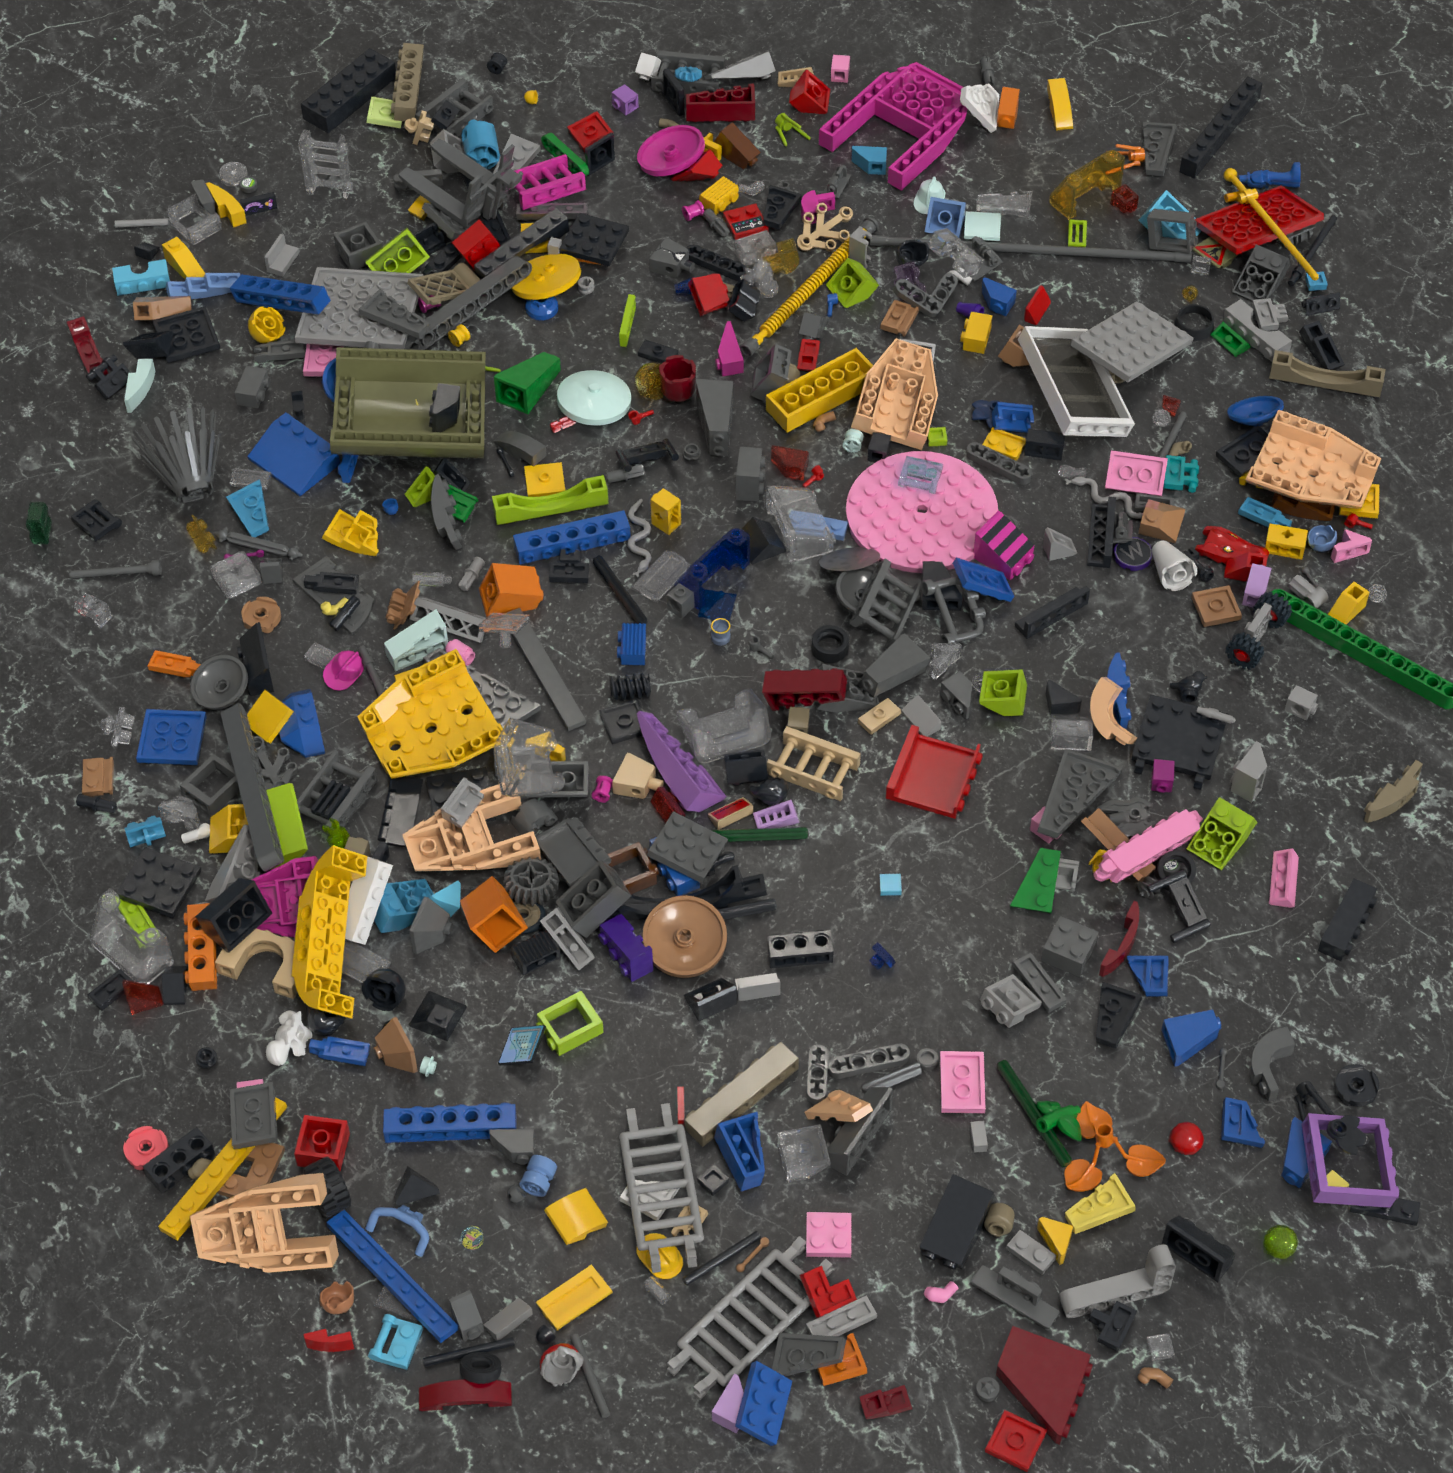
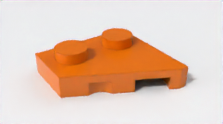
M853 1333L847 1336L841 1363L817 1368L823 1386L867 1374V1367Z

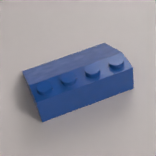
M286 412L269 426L247 456L250 461L298 496L303 495L340 464L339 455L331 454L330 443Z

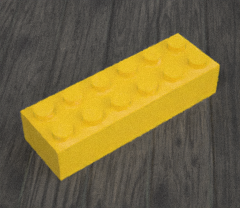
M855 348L766 395V411L788 433L860 395L866 375L873 367V364Z

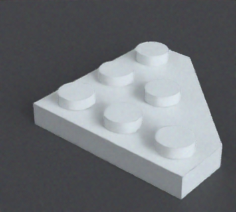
M990 84L962 88L961 104L966 106L971 114L990 133L995 131L997 128L999 93Z

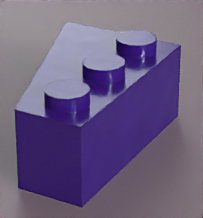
M622 914L599 925L600 934H598L601 943L607 945L611 958L614 961H618L621 973L624 976H628L631 982L653 971L652 948L650 946L645 947L641 943L643 938L641 935L636 936L634 934L633 926Z

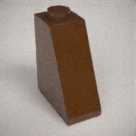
M733 122L721 130L714 143L722 146L721 156L743 170L748 166L753 167L758 162L757 157L761 152Z

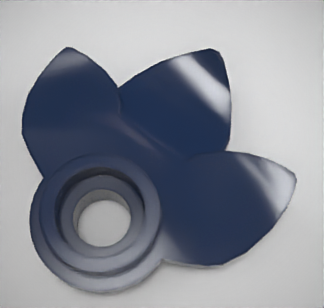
M978 400L972 403V406L975 408L972 413V420H986L989 428L994 427L991 413L997 402L1000 401Z

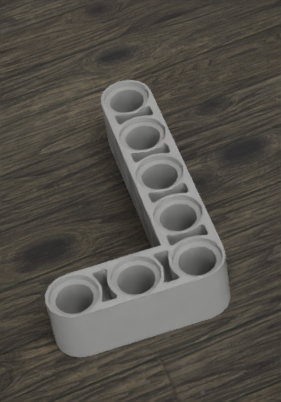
M1164 1244L1158 1245L1149 1250L1145 1268L1062 1291L1058 1296L1066 1317L1075 1318L1091 1313L1093 1308L1100 1311L1114 1307L1116 1301L1126 1304L1168 1291L1172 1284L1176 1265L1168 1246Z

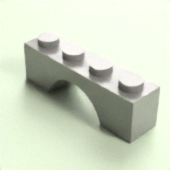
M1242 299L1225 309L1223 322L1250 343L1253 348L1262 353L1265 358L1272 362L1275 350L1290 353L1292 340L1280 330L1264 331L1257 328L1251 321L1254 309Z

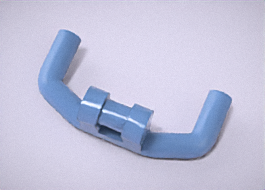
M405 1205L397 1209L379 1207L371 1212L365 1227L367 1231H374L379 1216H392L412 1226L419 1234L420 1240L415 1250V1255L423 1257L429 1242V1233L421 1224L423 1214L417 1211L413 1212Z

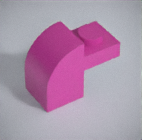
M815 190L806 193L801 200V218H803L805 213L810 212L814 216L811 224L816 223V207L819 203H825L827 211L835 210L834 192L816 195ZM819 207V210L824 211V208ZM805 217L806 220H808V221L811 220L810 217Z

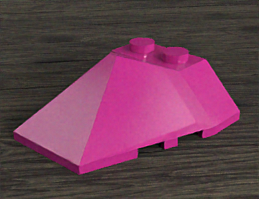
M316 856L295 858L252 879L255 881L273 913L257 929L268 930L281 936L295 938L299 896L302 895L309 875L318 862Z

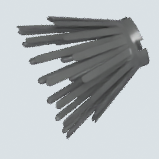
M202 407L200 410V463L191 408L186 410L189 431H185L188 454L175 411H171L170 416L177 440L173 435H170L168 438L160 418L157 416L154 418L169 454L164 445L154 439L146 424H141L142 429L163 463L152 448L145 443L139 433L133 431L140 443L133 437H131L132 440L146 455V457L140 455L143 459L141 461L176 494L179 502L181 497L183 503L203 499V492L207 491L208 495L214 492L212 481L221 438L219 433L214 445L217 414L214 416L213 409L210 411L208 453L205 408Z

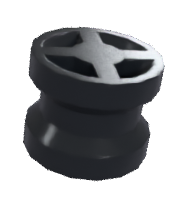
M494 53L487 63L488 70L493 74L502 73L503 68L507 64V58L501 53Z

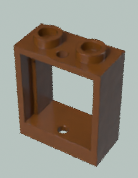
M640 842L607 854L611 858L610 867L635 857H639L647 872L622 881L630 894L656 885L657 875H659L655 863L651 864L650 857L647 856L648 850L643 848Z

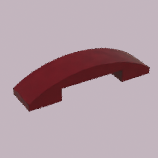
M83 316L67 321V326L88 374L90 369L94 366H99L103 359L100 357ZM107 369L102 372L104 375L108 374Z
M1133 901L1126 915L1124 928L1128 929L1118 951L1109 948L1101 963L1099 976L1104 977L1114 971L1131 951L1139 923L1138 902Z
M463 1379L434 1383L419 1388V1411L443 1410V1406L488 1404L489 1407L512 1406L511 1382L495 1380L490 1383L478 1384Z

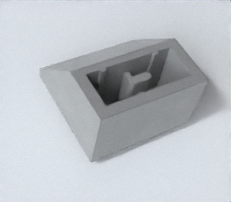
M1257 741L1252 747L1249 746L1245 750L1244 758L1235 763L1233 767L1235 773L1230 780L1232 783L1231 792L1251 803L1262 790L1267 770V763L1261 745Z

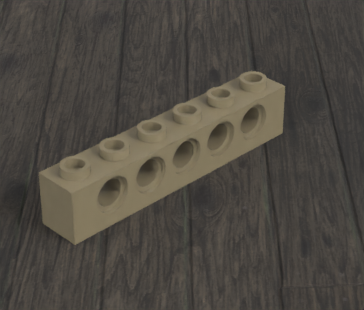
M403 43V49H399L396 81L394 83L395 92H393V102L395 103L391 104V113H394V120L406 121L407 119L415 118L423 63L424 45Z

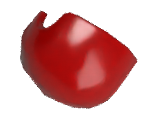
M1183 1122L1176 1125L1171 1130L1168 1139L1174 1150L1184 1155L1197 1153L1204 1143L1202 1131L1191 1122Z

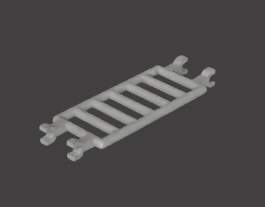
M670 1103L661 1104L664 1126L638 1130L635 1108L626 1109L629 1131L622 1132L619 1136L636 1244L640 1251L649 1250L652 1273L661 1272L658 1248L685 1245L688 1268L697 1267L694 1243L704 1240L685 1128L682 1124L673 1125ZM677 1133L678 1143L630 1149L629 1140ZM680 1151L681 1161L633 1167L632 1158ZM683 1169L685 1179L636 1186L635 1176ZM685 1187L688 1197L642 1204H639L638 1194ZM683 1206L690 1207V1216L642 1222V1212ZM693 1224L694 1234L645 1241L644 1231Z
M800 1236L784 1253L778 1249L772 1250L678 1340L677 1346L682 1351L667 1362L669 1366L667 1371L675 1376L689 1359H692L706 1371L708 1375L693 1387L696 1390L694 1395L699 1400L717 1382L721 1386L726 1387L734 1373L739 1375L779 1336V1333H782L811 1305L808 1296L802 1299L768 1269L777 1260L801 1281L799 1275L805 1272L792 1262L795 1257L806 1250L804 1246L806 1241ZM825 1259L819 1266H822L827 1277L832 1273L830 1269L832 1263ZM760 1274L796 1305L789 1314H786L752 1284ZM744 1290L748 1291L781 1321L773 1329L769 1328L736 1297ZM729 1304L765 1335L757 1345L721 1314ZM712 1320H715L749 1351L741 1360L705 1329ZM697 1335L733 1366L725 1376L689 1345Z

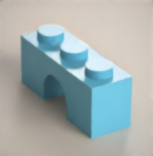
M166 259L148 262V270L141 274L133 273L130 265L112 268L117 296L166 288L167 281H170Z

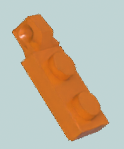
M155 650L148 664V669L181 677H191L201 664L196 663L191 657Z

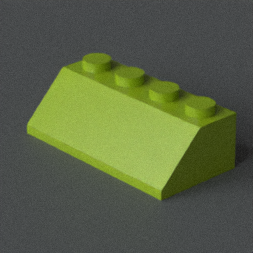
M287 783L267 790L284 856V862L274 868L295 858H301L308 850L293 783Z

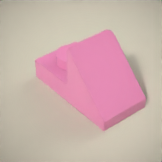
M1344 530L1342 542L1334 545L1331 559L1334 563L1367 554L1370 551L1372 540L1369 537Z

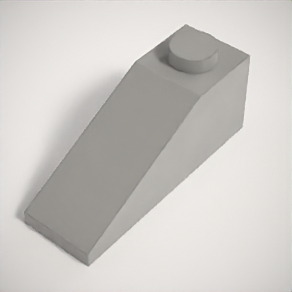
M559 907L540 920L578 970L595 958L580 933L571 928Z

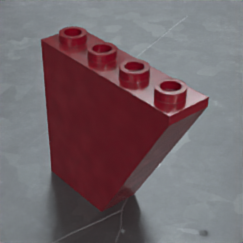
M1012 1326L997 1365L996 1376L1036 1422L1047 1430L1050 1438L1060 1445L1062 1437L1067 1438L1071 1425L1067 1423L1070 1417H1075L1078 1409V1404L1075 1401L1077 1396L1082 1397L1086 1384L1082 1382L1085 1376L1089 1378L1093 1364L1089 1363L1091 1354Z

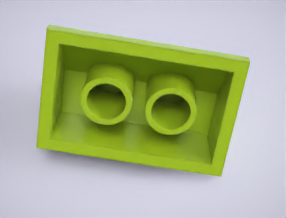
M406 227L366 259L365 263L372 271L411 273L430 256Z

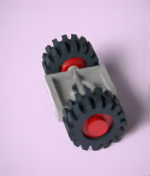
M1272 592L1262 594L1253 607L1254 620L1252 623H1247L1244 629L1245 633H1236L1225 648V653L1228 654V659L1231 658L1232 663H1237L1236 666L1239 667L1241 665L1242 669H1246V667L1247 669L1255 668L1264 655V647L1260 646V639L1266 632L1268 624L1270 628L1274 626L1279 628L1286 623L1292 613V610H1290L1292 607L1288 605L1289 602L1287 600H1283V596L1278 597L1277 593L1273 595Z

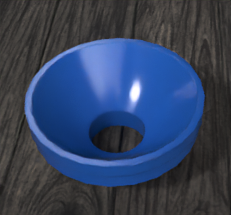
M554 296L546 298L544 302L529 299L526 301V313L535 320H548L558 312V302Z

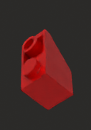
M1247 552L1227 560L1224 578L1247 582L1252 563L1266 567L1268 555Z

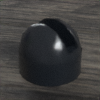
M545 1324L536 1333L537 1341L543 1345L551 1343L556 1338Z

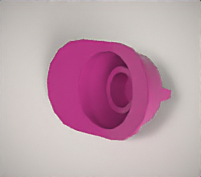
M342 651L326 665L323 671V679L329 688L338 691L345 690L357 680L364 670L359 652Z

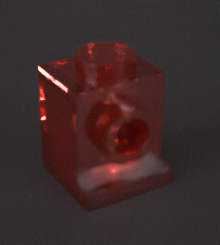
M1124 184L1112 191L1110 204L1112 206L1115 205L1123 213L1128 211L1132 213L1137 209L1139 196Z

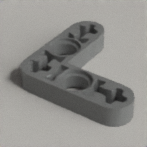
M946 273L931 295L906 279H899L895 283L893 291L896 296L914 308L919 307V311L926 316L936 317L955 289L958 279L954 274ZM950 280V285L947 288L944 287L947 281ZM901 286L905 287L903 291L900 290ZM936 292H942L945 298L940 299L937 297ZM913 295H919L921 297V301H915L913 299ZM931 306L935 307L933 311L930 310Z

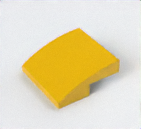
M586 1188L559 1199L544 1210L566 1245L585 1239L588 1233L605 1228L608 1223Z

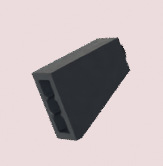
M923 561L922 581L931 579L933 582L951 578L943 562ZM951 585L940 588L948 610L961 611L962 595L957 586ZM922 592V610H940L934 594L925 596Z

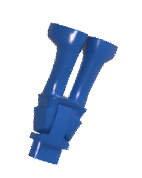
M1294 162L1291 170L1288 172L1259 170L1254 171L1252 174L1247 172V175H1239V180L1243 185L1247 184L1248 187L1255 188L1264 187L1268 189L1270 185L1297 188L1300 187L1301 182L1300 162Z

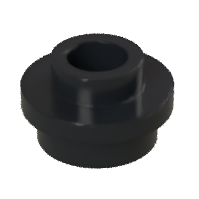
M209 1047L201 1048L196 1054V1062L202 1068L214 1066L218 1059L215 1050Z

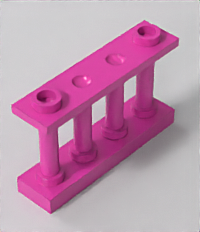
M566 154L515 170L516 173L523 172L522 181L514 187L519 192L520 207L523 210L586 190L585 174L583 172L572 174L568 170ZM562 173L565 177L556 179L554 175ZM547 178L550 182L541 185L538 180ZM531 183L534 187L525 189L522 185Z

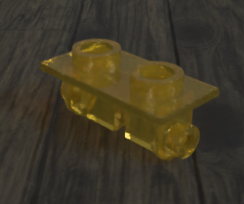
M192 515L194 521L187 523L186 530L194 540L198 550L206 553L211 546L217 549L214 543V536L206 530L208 526L202 518L197 519Z

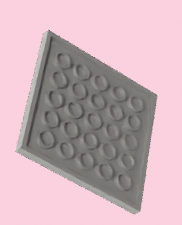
M317 267L311 285L324 286L331 301L319 315L302 313L295 335V343L365 348L366 341L378 343L380 349H404L408 334L359 315V308L381 289L386 296H392L396 303L406 306L409 312H415L419 296L407 282L408 279L420 277L423 274Z

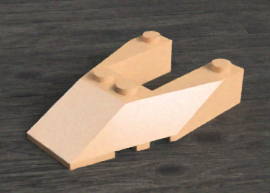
M511 780L480 790L484 794V798L462 828L443 819L440 808L435 812V815L425 822L423 820L405 832L403 839L414 870H482L508 867V865H513L514 861L520 862L521 858L527 860L529 856L531 859L539 857L541 860L540 848L533 831L494 844L485 821L486 819L519 809L521 798L515 781Z
M324 1174L299 1175L258 1186L192 1214L190 1219L198 1258L225 1264L231 1262L240 1264V1267L249 1269V1267L263 1269V1272L267 1273L333 1267L339 1256L335 1235L286 1239L280 1211L282 1208L321 1205L327 1195Z

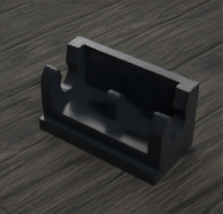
M434 222L413 234L428 255L446 246L444 234L442 231L438 232L437 225Z
M1028 428L1024 456L1062 461L1065 435L1059 432Z

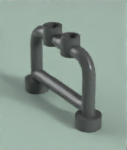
M951 577L936 582L928 579L921 582V589L925 596L935 595L949 632L941 636V642L945 649L954 648L955 643L981 635L984 629L982 618H985L986 612L983 607H977L975 601L979 599L978 592L964 589L959 577ZM951 585L961 586L964 601L968 603L971 619L976 624L975 630L957 634L940 588Z

